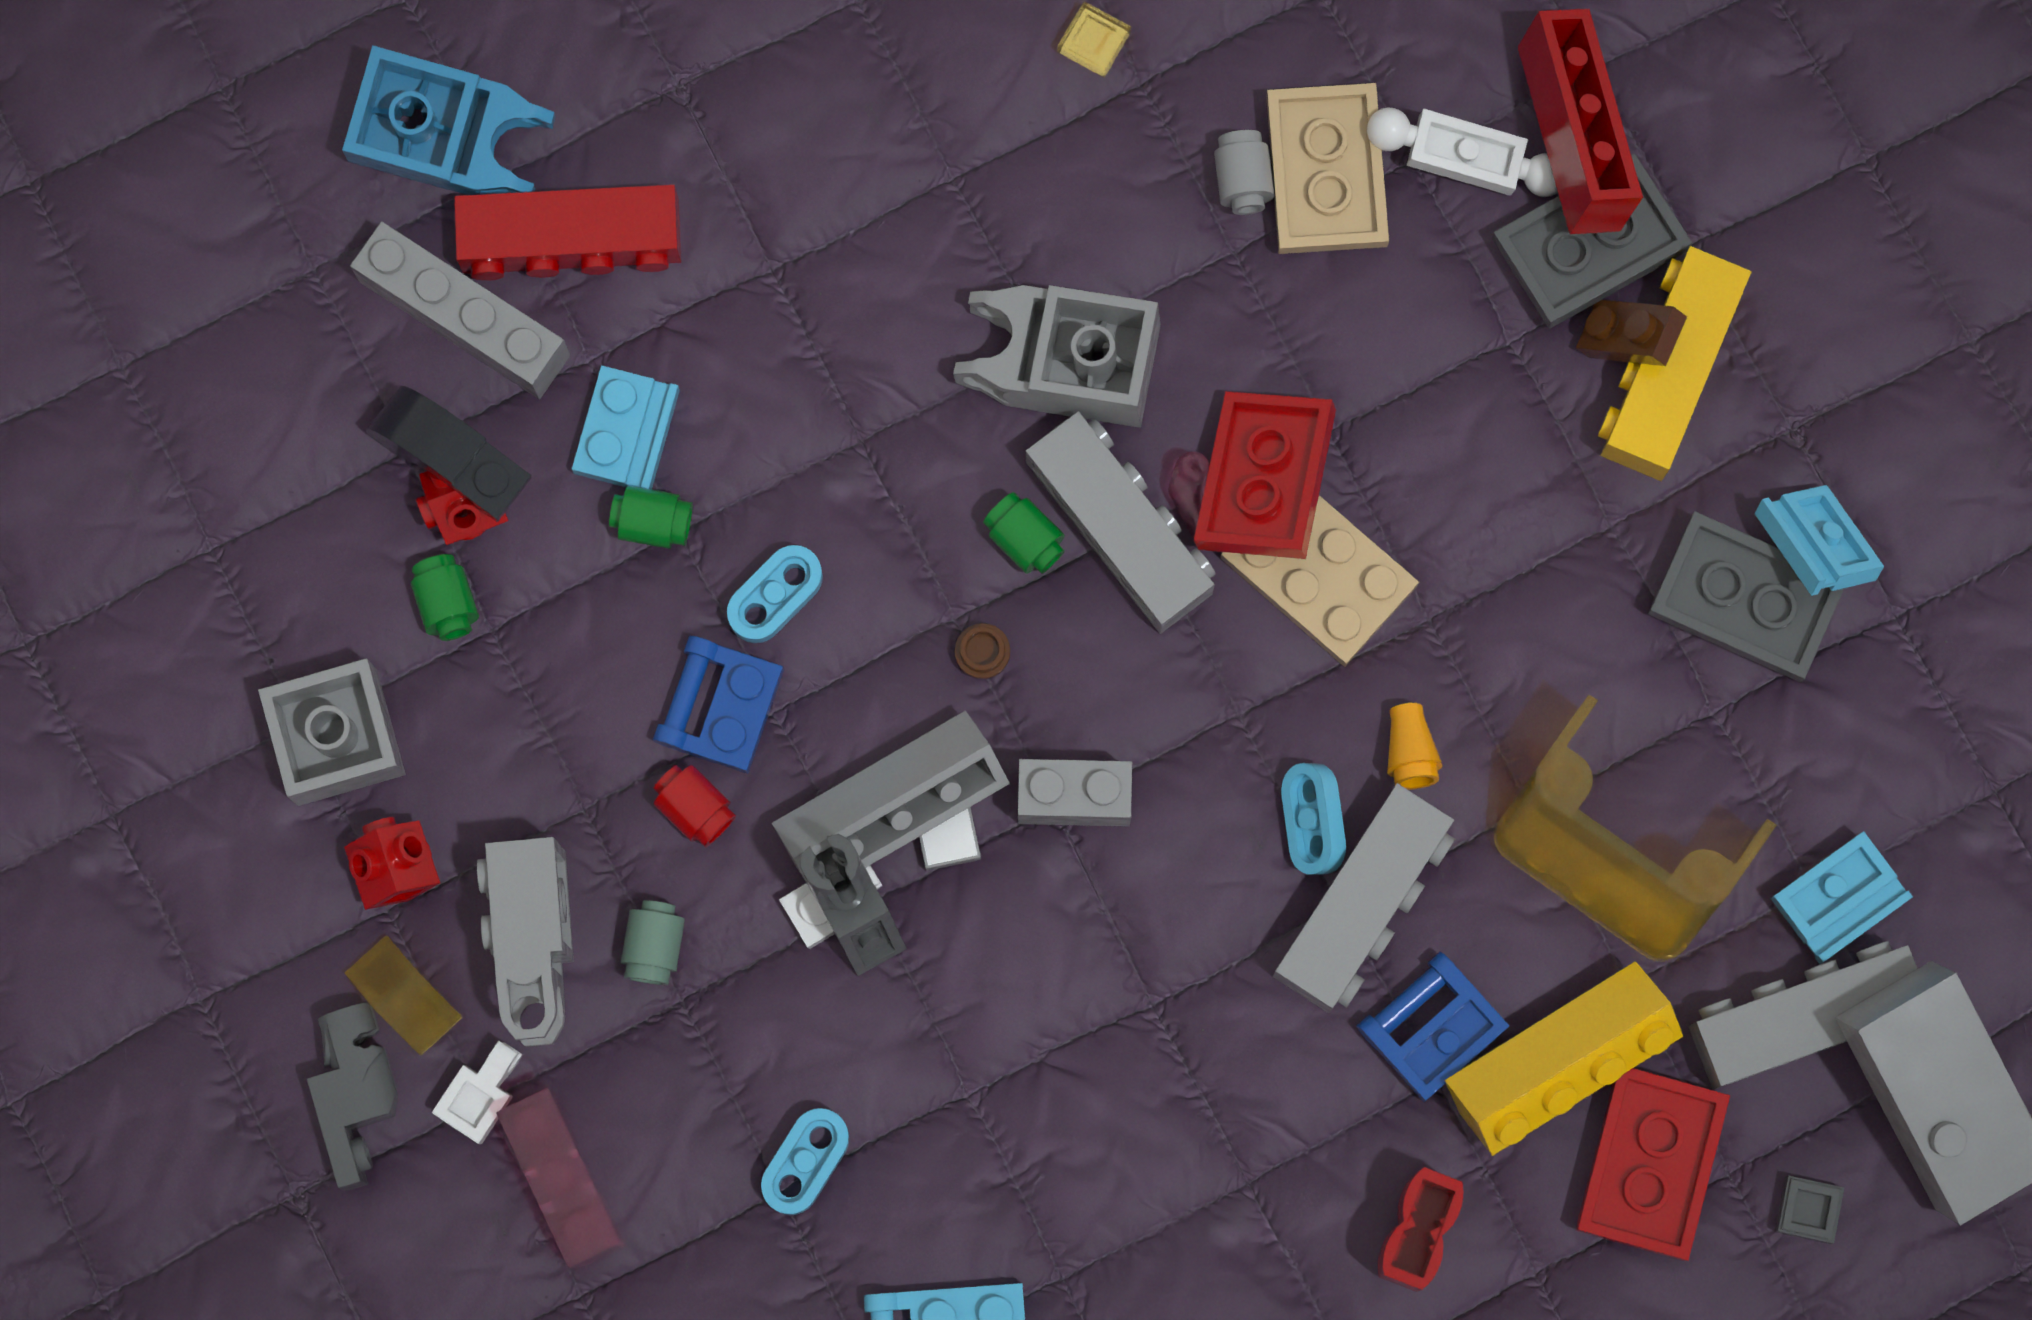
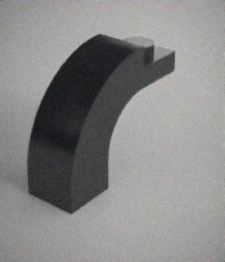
M406 386L398 388L366 429L370 437L410 467L415 463L429 471L496 522L501 519L532 479L528 472L489 444L486 438L434 401Z

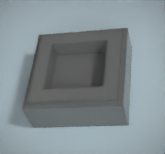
M1786 1176L1775 1232L1826 1244H1834L1844 1187Z

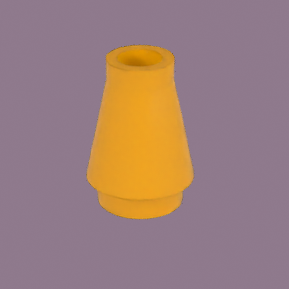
M1405 703L1392 707L1390 709L1391 729L1387 774L1394 777L1395 786L1398 783L1407 790L1425 788L1436 784L1439 781L1438 771L1443 767V764L1425 720L1423 706L1419 703Z

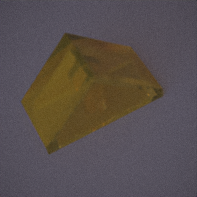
M387 935L345 972L376 1012L419 1055H423L463 1018Z

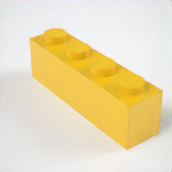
M1692 246L1689 247L1682 262L1674 258L1671 259L1659 289L1669 292L1664 306H1674L1685 314L1687 319L1666 366L1628 362L1618 387L1627 390L1621 408L1609 407L1598 433V437L1607 440L1600 455L1601 457L1662 482L1672 465L1752 271Z
M1635 961L1450 1076L1445 1082L1460 1115L1493 1156L1509 1145L1520 1142L1527 1134L1557 1115L1566 1113L1575 1104L1600 1088L1614 1083L1624 1073L1648 1058L1662 1053L1672 1043L1682 1038L1683 1034L1671 1002Z

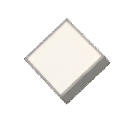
M970 807L919 836L926 871L981 860Z

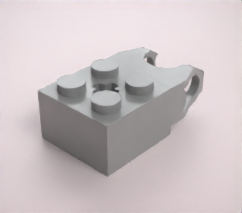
M1021 285L996 291L970 292L968 301L970 313L985 318L994 325L1006 329L1012 335L1008 347L996 356L978 358L973 361L956 362L953 375L957 384L981 391L1005 406L1070 417L1079 411L1084 419H1096L1097 421L1141 428L1161 327L1158 302L1049 285L1048 289ZM1100 352L1104 354L1102 359L1090 361L1094 357V353Z
M554 837L485 843L486 858L477 860V876L480 893H486L487 900L490 902V915H482L481 931L484 949H490L491 955L494 956L496 986L502 1023L515 1040H520L525 1047L554 1045L565 1022L562 963L574 962L566 851ZM534 1003L544 1004L545 1014L541 1024L536 1028L523 1029L521 1024L523 1010Z

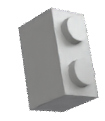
M1019 759L1018 824L1130 827L1132 761Z

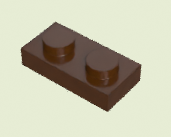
M1600 300L1594 304L1586 320L1576 349L1588 358L1666 366L1687 316L1674 306Z

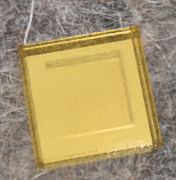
M1084 1L1058 44L1057 52L1105 78L1129 37L1131 26Z

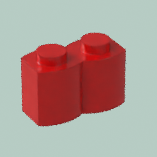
M1426 1167L1416 1172L1409 1179L1398 1203L1397 1215L1399 1224L1387 1235L1380 1249L1378 1257L1379 1278L1415 1292L1423 1290L1433 1280L1443 1257L1442 1235L1453 1226L1462 1207L1464 1193L1462 1181Z

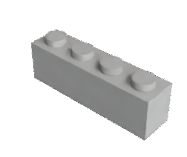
M382 221L350 265L361 284L539 400L571 356L564 339Z
M1078 411L1026 450V464L1151 624L1161 634L1213 595L1215 584L1210 578L1216 573L1206 557L1197 548L1189 552L1176 535L1182 530L1167 508L1161 505L1155 509L1142 493L1148 487L1135 467L1129 462L1121 466L1109 451L1114 446V443L1102 425L1096 419L1087 423Z
M965 710L774 821L772 825L810 888L800 868L801 854L809 846L818 862L822 861L829 875L839 871L831 856L835 852L826 836L840 834L851 840L866 868L1010 783L990 744Z
M1397 783L1276 969L1273 978L1327 1013L1331 1012L1337 1002L1347 1008L1365 980L1356 974L1364 959L1368 955L1377 961L1395 934L1394 931L1386 927L1395 911L1399 908L1407 914L1424 889L1425 885L1416 879L1426 863L1430 862L1438 867L1455 841V838L1446 833L1454 819Z
M1889 941L1857 952L1860 963L1839 970L1837 962L1834 960L1804 971L1807 982L1787 989L1784 980L1781 979L1752 990L1755 1001L1734 1008L1731 998L1699 1009L1702 1020L1693 1023L1688 1028L1712 1090L1847 1042L1835 1017L1915 971L1917 966L1909 946L1907 945L1892 951Z

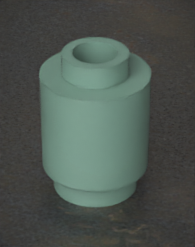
M644 900L642 901L641 910H629L621 964L626 965L625 979L655 985H669L670 973L677 972L685 918L674 915L675 905Z

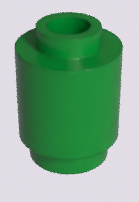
M628 485L624 496L614 495L609 527L618 528V540L671 549L672 544L685 546L691 525L693 502L680 500V494Z
M1015 492L1004 497L988 513L983 521V524L991 531L989 538L1025 574L1032 572L1034 569L1043 574L1065 552L1060 546L1065 534L1029 498L1022 500Z
M451 554L429 557L415 564L411 569L414 579L410 582L426 634L439 635L441 641L455 640L469 634L472 631L471 624L479 619V613L463 566L457 565L454 556Z

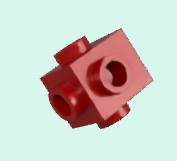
M429 471L419 474L425 495L416 498L417 505L427 528L431 529L438 526L446 545L459 540L474 539L484 533L485 530L509 521L505 512L501 519L496 522Z
M387 817L373 821L362 827L364 833L362 837L344 846L350 872L356 881L365 910L410 901L440 884L432 859L431 849L426 841L419 820L396 824L394 817Z

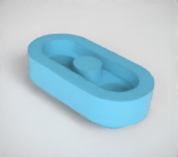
M798 545L786 546L776 551L731 597L727 607V617L733 632L742 640L750 643H762L773 638L819 591L823 574L816 555L811 550ZM792 568L803 570L806 574L804 581L799 585L788 584L785 581L787 571ZM754 607L763 608L767 612L766 619L758 625L750 624L746 620L747 612Z
M1296 764L1285 774L1281 787L1290 857L1295 867L1302 873L1330 874L1340 867L1346 853V839L1338 783L1334 773L1323 764Z
M823 1108L813 1109L800 1116L762 1177L761 1189L763 1197L775 1211L785 1215L800 1214L809 1209L821 1193L849 1145L847 1125L837 1113ZM818 1128H826L832 1134L830 1145L824 1149L815 1148L811 1144V1134ZM788 1176L798 1177L802 1184L801 1191L794 1197H786L780 1190L782 1180Z

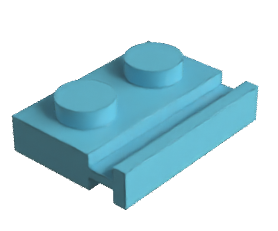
M601 365L572 466L573 473L622 487L629 485L652 489L680 392L679 386L672 383L658 382L653 378Z
M1827 485L1783 494L1778 501L1772 502L1770 498L1762 499L1755 512L1756 517L1811 596L1817 595L1821 589L1827 587L1834 591L1876 581L1884 568L1880 559Z
M1863 831L1770 899L1802 942L1806 943L1816 956L1817 962L1821 964L1913 898L1909 891L1905 890L1896 878L1898 877Z

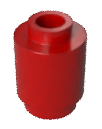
M677 765L673 766L660 778L653 788L659 794L653 805L691 842L697 839L705 848L720 837L736 818V815L728 808L731 802L693 765L688 766L683 771Z

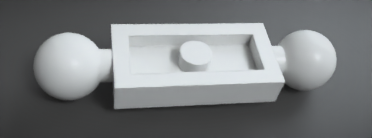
M1390 107L1376 111L1368 121L1367 135L1375 147L1382 151H1395L1404 145L1411 147L1406 166L1509 196L1515 191L1518 179L1524 180L1526 187L1537 196L1549 197L1558 193L1547 153L1538 154L1531 159L1524 158L1528 141L1526 138L1427 109H1423L1420 113L1417 126L1411 125L1407 116L1402 111Z

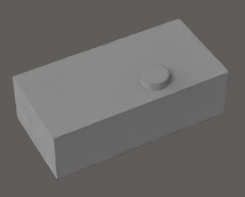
M1930 961L1835 1017L1936 1211L1961 1226L2032 1183V1118L1956 972Z

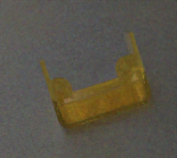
M1589 694L1498 821L1494 832L1495 845L1504 858L1643 956L1653 961H1669L1680 955L1729 895L1777 825L1766 819L1752 831L1732 861L1716 851L1701 849L1691 852L1682 859L1672 874L1664 870L1578 809L1591 790L1593 777L1588 763L1580 755L1568 748L1567 744L1598 702L1597 699Z

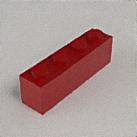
M1590 9L1538 11L1518 45V51L1569 234L1620 232L1642 200L1643 195Z
M675 185L455 196L457 262L463 274H471V277L476 280H498L504 277V272L526 271V275L530 277L546 278L558 275L559 269L581 268V272L584 274L603 275L613 272L614 266L636 265V269L643 272H659L667 270L669 263H681L679 198Z

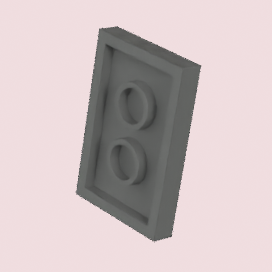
M1635 153L1631 156L1643 198L1620 232L1569 234L1560 198L1557 196L1493 233L1492 240L1549 329L1665 265L1672 258L1675 259L1681 256L1692 246V241Z
M1694 511L1648 615L1798 682H1802L1809 671L1844 588L1831 591L1827 587L1821 589L1817 595L1811 596L1777 547Z

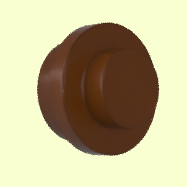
M986 623L975 624L966 628L959 635L955 645V658L961 670L968 676L976 679H990L1000 674L1006 668L1010 659V644L1006 635L996 626Z

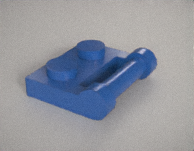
M689 635L683 651L688 655L664 725H657L652 741L748 774L784 668L781 665L720 646L697 636ZM708 663H712L724 668L700 737L685 733V729Z
M1442 952L1437 953L1427 962L1429 969L1374 1018L1368 1015L1356 1025L1363 1037L1385 1058L1423 1102L1446 1083L1445 1080L1460 1071L1509 1027L1508 1023ZM1446 985L1457 997L1400 1047L1389 1034Z

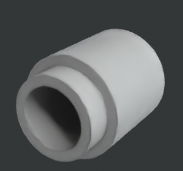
M1238 130L1221 135L1218 138L1219 148L1214 152L1220 204L1232 208V212L1237 215H1249L1263 211L1265 203L1275 197L1268 145L1262 142L1261 133L1256 130Z

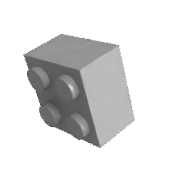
M367 658L258 690L286 795L297 806L406 775L377 669Z

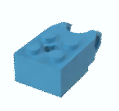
M372 45L342 151L348 162L465 195L535 192L534 183L518 178L510 170L500 166L494 159L495 145L499 138L511 129L533 127L553 129L556 116L555 112L529 103L505 84L480 78L479 75ZM415 109H421L425 122L422 125H417L415 129H407L404 121H400L402 116L411 117Z

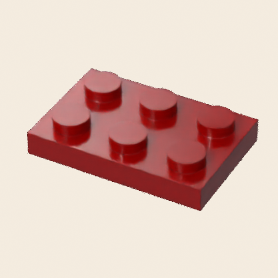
M1225 391L1194 536V542L1198 550L1306 559L1336 413L1332 399Z
M1634 1068L1624 1073L1612 1085L1575 1231L1681 1261H1689L1730 1095Z

